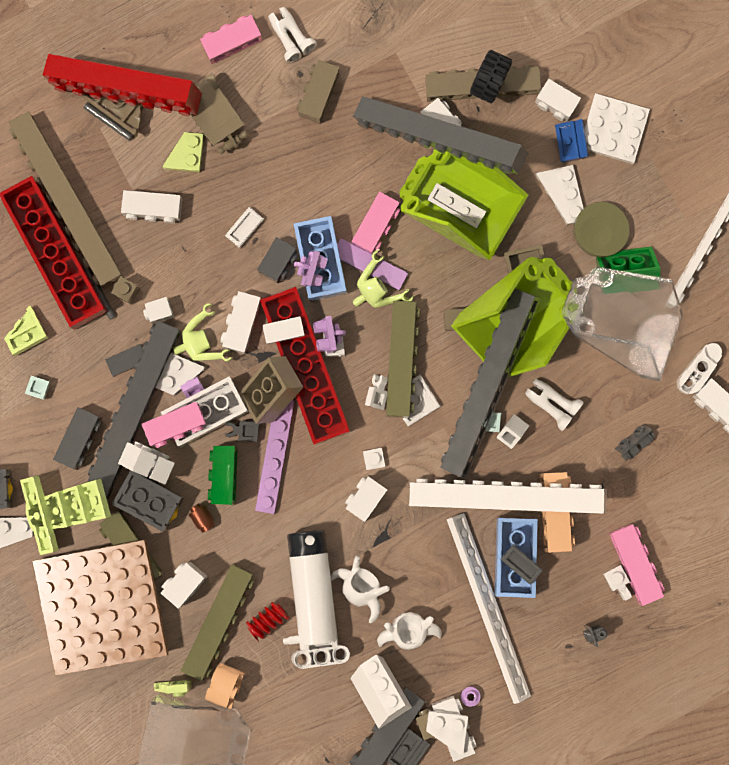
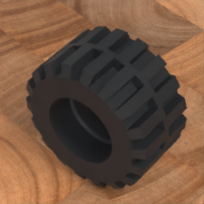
M488 51L472 83L470 94L490 104L493 103L510 70L512 59L496 51Z

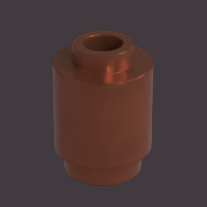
M198 503L190 508L191 513L188 515L196 528L200 529L202 533L215 525L213 522L214 518L205 504L201 506Z

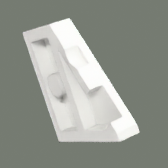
M171 353L156 388L174 396L181 390V385L185 384L188 380L194 379L205 370V367Z
M429 711L426 731L460 755H463L468 716Z

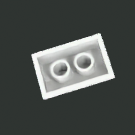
M375 655L361 664L350 678L379 729L412 708L386 661L379 655Z

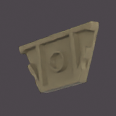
M88 94L80 96L137 137L144 109L143 105L136 104V106L126 104L125 101L115 103L103 97L95 99Z

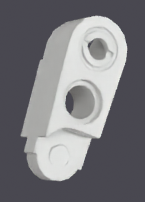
M706 344L679 375L677 387L681 393L690 395L702 388L722 357V349L718 344ZM699 362L705 365L704 372L698 370L697 365ZM686 380H690L692 382V385L690 387H687L685 385Z

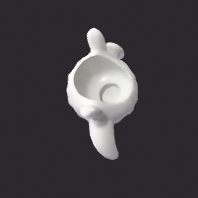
M355 556L352 570L340 568L334 571L330 576L331 581L336 578L344 580L343 594L355 606L368 605L371 609L369 623H372L378 618L381 610L377 597L388 592L390 589L388 586L380 587L379 580L370 571L359 567L361 559L359 556Z
M407 612L397 616L392 624L385 623L384 627L386 630L379 634L377 643L379 647H382L384 643L394 641L400 648L411 650L420 647L429 635L437 636L440 639L442 631L438 625L433 623V617L429 616L424 620L419 614Z

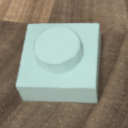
M31 376L25 394L45 400L51 382Z
M493 413L486 429L487 432L499 433L501 413Z

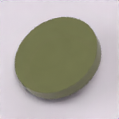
M595 202L586 206L576 217L573 227L574 237L579 247L585 253L599 258L609 257L625 246L629 237V223L625 214L617 206L607 202Z

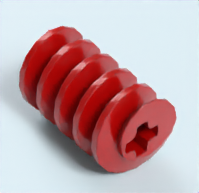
M271 602L272 609L264 607L265 614L259 611V619L254 616L252 617L253 624L246 621L248 630L258 642V637L261 639L265 638L264 632L271 634L270 627L275 630L278 628L276 622L282 625L284 623L283 618L290 619L279 603L276 605Z

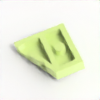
M184 132L165 161L163 168L200 173L204 135Z
M31 305L27 307V312L22 319H18L13 330L4 338L13 356L48 339Z
M192 680L154 683V691L167 694L173 693L175 697L184 696L192 688Z

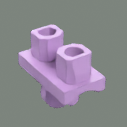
M309 252L308 259L302 256L300 262H294L293 266L298 268L297 275H303L300 285L305 287L321 285L323 276L314 274L316 267L325 269L328 259L319 255L320 252Z
M325 316L323 320L313 323L314 332H324L325 339L316 341L317 351H327V354L334 353L337 350L336 344L342 343L341 336L346 335V330H340L339 324L333 325L331 316Z

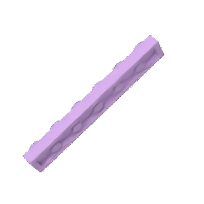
M294 400L288 404L274 422H271L255 511L275 514Z

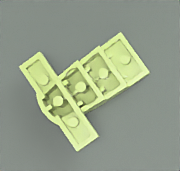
M39 475L20 480L26 501L27 520L32 531H34L40 555L59 550L53 529L111 517L101 479L80 484L44 496Z

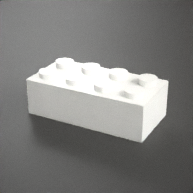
M229 376L162 411L161 414L165 415L194 402L199 403L207 425L203 426V430L196 433L192 431L185 433L186 437L175 441L178 447H183L249 411L239 395L232 378Z

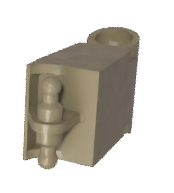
M212 72L196 85L202 93L197 115L190 114V116L211 146L216 145L227 137L228 140L217 150L219 154H223L226 150L236 149L241 140L248 137V132L242 131L239 135L231 136L233 132L245 124L219 89Z

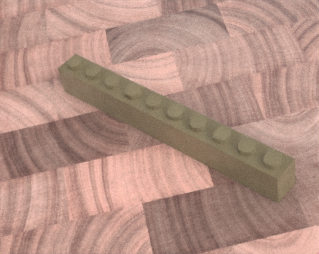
M27 111L8 122L11 126L9 131L14 139L18 138L20 145H18L23 155L27 154L29 158L27 162L33 172L36 170L39 176L36 178L38 183L48 191L45 194L47 199L57 207L55 213L60 220L63 219L66 226L64 228L69 237H74L76 242L73 244L78 253H83L85 258L82 260L87 269H92L94 273L92 278L96 285L106 288L118 281L120 276L124 277L33 116Z

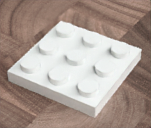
M595 93L585 125L588 151L634 164L650 109Z

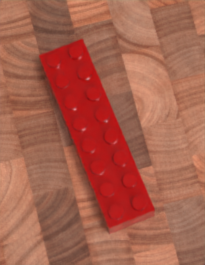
M48 54L42 74L48 80V83L53 85L55 90L65 93L67 90L79 96L88 94L92 98L101 99L103 97L115 103L125 101L126 104L131 106L141 104L147 109H154L155 107L167 113L176 111L183 116L197 115L202 93L192 80Z
M30 176L0 192V199L69 327L75 330L108 312L37 180Z
M294 287L261 299L260 302L268 323L301 317L305 336L276 342L280 356H286L303 385L301 391L296 395V399L313 445L349 433L350 430L321 352L317 351L316 339L297 288Z

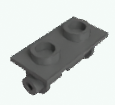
M644 424L637 427L628 438L620 441L615 450L622 454L621 456L625 461L631 460L640 452L637 447L638 444L644 449L654 440L653 430Z
M584 625L586 630L583 631L586 641L598 647L597 642L607 637V631L600 626L589 627Z

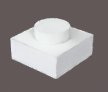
M382 448L363 451L366 470L385 467Z

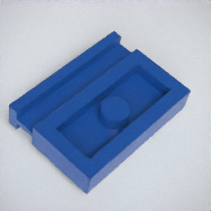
M583 119L555 125L560 161L562 163L589 157Z

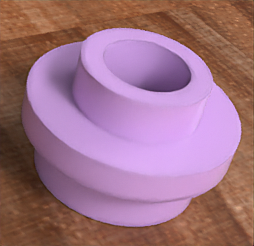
M466 687L461 693V700L466 706H475L480 701V693L474 687ZM470 693L474 694V699L468 700L467 695Z

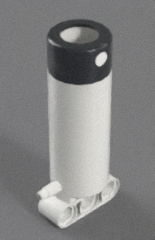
M325 530L290 533L287 535L299 636L284 638L283 643L289 645L300 644V649L296 650L291 656L294 666L300 669L345 663L350 657V652L347 647L338 644ZM342 648L344 655L342 658L337 659L335 653L338 649ZM323 651L325 658L323 661L318 662L316 655L318 652ZM300 654H304L306 657L303 664L297 663V657Z

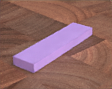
M340 239L338 249L341 261L363 272L372 260V254ZM384 260L378 262L370 274L373 278L377 276L383 283L398 291L408 275L407 272Z

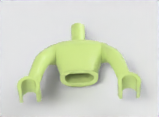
M380 249L373 252L372 260L357 282L361 295L353 300L356 307L364 301H367L372 307L378 308L392 304L393 301L404 300L410 302L414 298V295L411 298L406 297L405 293L410 289H406L401 294L383 298L388 292L383 282L377 276L368 279L377 263L385 257L378 258L376 256Z
M212 304L204 305L203 311L187 324L182 331L184 344L173 348L175 354L187 351L189 356L196 361L223 359L225 362L232 361L233 357L224 358L225 353H229L230 350H224L219 353H203L210 348L206 334L203 329L193 331L205 317L215 314V311L206 312V309L211 307Z

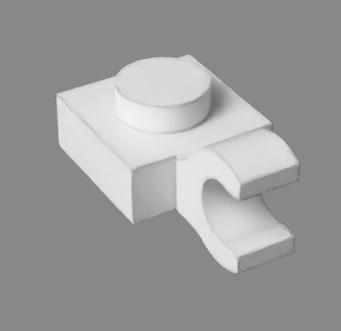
M382 375L373 376L372 383L374 387L369 386L365 402L366 406L384 410L388 392L384 389L388 377Z
M621 565L603 574L611 590L615 591L618 589L623 601L632 598L625 586L630 581Z

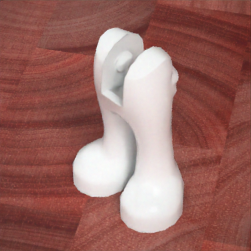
M281 7L279 11L283 17L282 20L278 21L273 12L268 17L274 31L286 49L284 55L286 62L292 63L302 57L301 52L304 56L312 52L316 48L317 43L313 38L307 39L300 31L290 12L285 7ZM287 30H289L293 35L301 52L298 48H296L295 44L290 39Z
M535 379L532 383L543 392L539 396L530 389H527L525 392L526 396L537 406L548 412L557 421L558 428L563 431L572 419L570 415L574 416L584 402L580 399L568 400L545 382ZM548 399H551V400H553L554 402H556V403H557L558 405H560L564 410H566L570 415H568V414L564 413L563 411H561L560 409L556 408L554 405H552V404L548 401Z

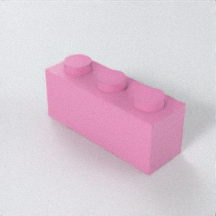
M252 15L248 17H240L237 19V22L231 25L225 24L214 33L208 32L200 40L211 64H214L262 41V36Z
M379 192L355 234L352 244L370 254L380 249L382 245L380 240L383 234L387 236L391 229L389 223L392 218H397L401 210L398 208L399 202Z
M198 402L142 423L150 446H156V448L167 445V441L172 438L176 441L186 437L185 433L199 432L204 429V425H207Z

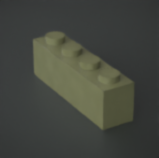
M122 511L115 512L111 517L99 523L101 527L99 531L105 539L108 538L112 543L110 546L141 540ZM149 553L155 581L164 573Z

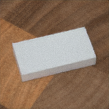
M248 207L225 237L241 248L264 221V218Z
M301 317L262 325L266 344L305 336Z

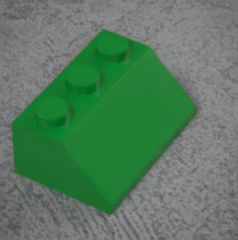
M652 246L620 250L616 254L604 258L596 257L598 279L603 294L660 287L661 268Z
M213 446V450L209 452V461L212 462V469H209L208 480L212 481L211 489H208V500H211V504L236 505L238 447Z

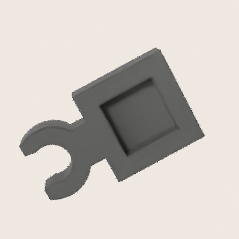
M240 421L239 426H236L233 423H226V426L233 428V432L230 434L225 433V436L234 437L238 435L239 441L258 442L259 424Z

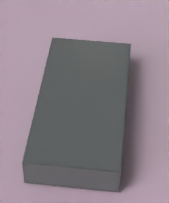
M141 344L105 359L112 377L134 368L136 361L141 359L144 353L142 352Z
M513 544L500 559L530 585L543 571L542 568Z

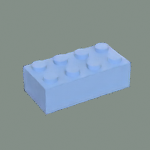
M328 216L294 223L300 259L302 256L308 259L309 252L313 251L320 252L319 255L328 259L325 269L316 267L314 274L323 276L320 286L306 287L308 299L314 301L347 294L332 217Z
M497 518L495 557L496 597L536 598V579L531 585L528 584L500 559L513 544L536 563L538 519Z

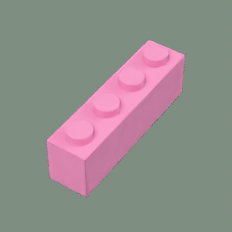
M629 524L610 532L609 535L639 605L644 606L664 597L662 593L665 591L661 581H657L655 577L657 573L656 568L652 562L649 563L647 558L649 552L645 544L642 545L640 542L641 533L638 527Z

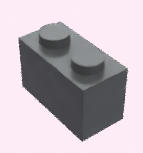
M276 237L257 268L258 273L277 284L280 280L283 281L288 273L287 267L289 264L293 265L297 259L296 248Z

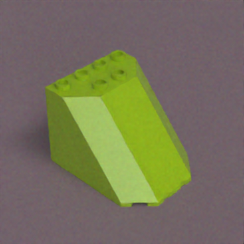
M435 149L432 155L428 157L423 156L418 159L414 169L399 191L403 202L401 204V211L478 257L491 260L499 244L528 197V194L500 171L499 168L494 167V169H490L481 162L475 164L468 161L465 157L459 159L452 156L449 152L441 153ZM437 183L486 211L477 228L427 200Z
M530 257L461 311L451 325L484 362L486 358L485 351L489 345L491 346L493 332L500 324L501 312L506 309L507 300L516 288L541 298L508 377L547 366L579 313L578 304H575L574 301L575 285L555 264L552 258L538 259L537 257Z

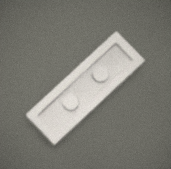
M438 183L427 199L475 228L478 227L486 213L485 210Z

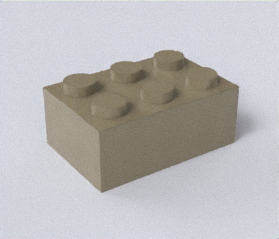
M286 356L268 357L239 392V395L256 424L271 423L275 421L301 391L303 385Z

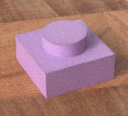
M197 377L188 380L180 386L187 398L204 390Z

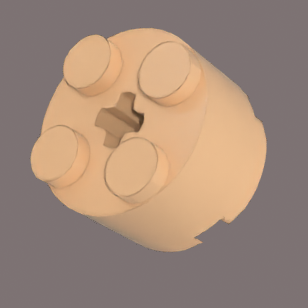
M219 663L211 679V685L207 690L205 700L224 708L232 709L235 696L240 691L245 673Z

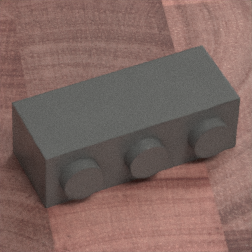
M77 407L53 460L75 470H78V467L81 468L86 459L84 457L86 450H90L93 445V435L101 428L102 422L100 420L102 417Z

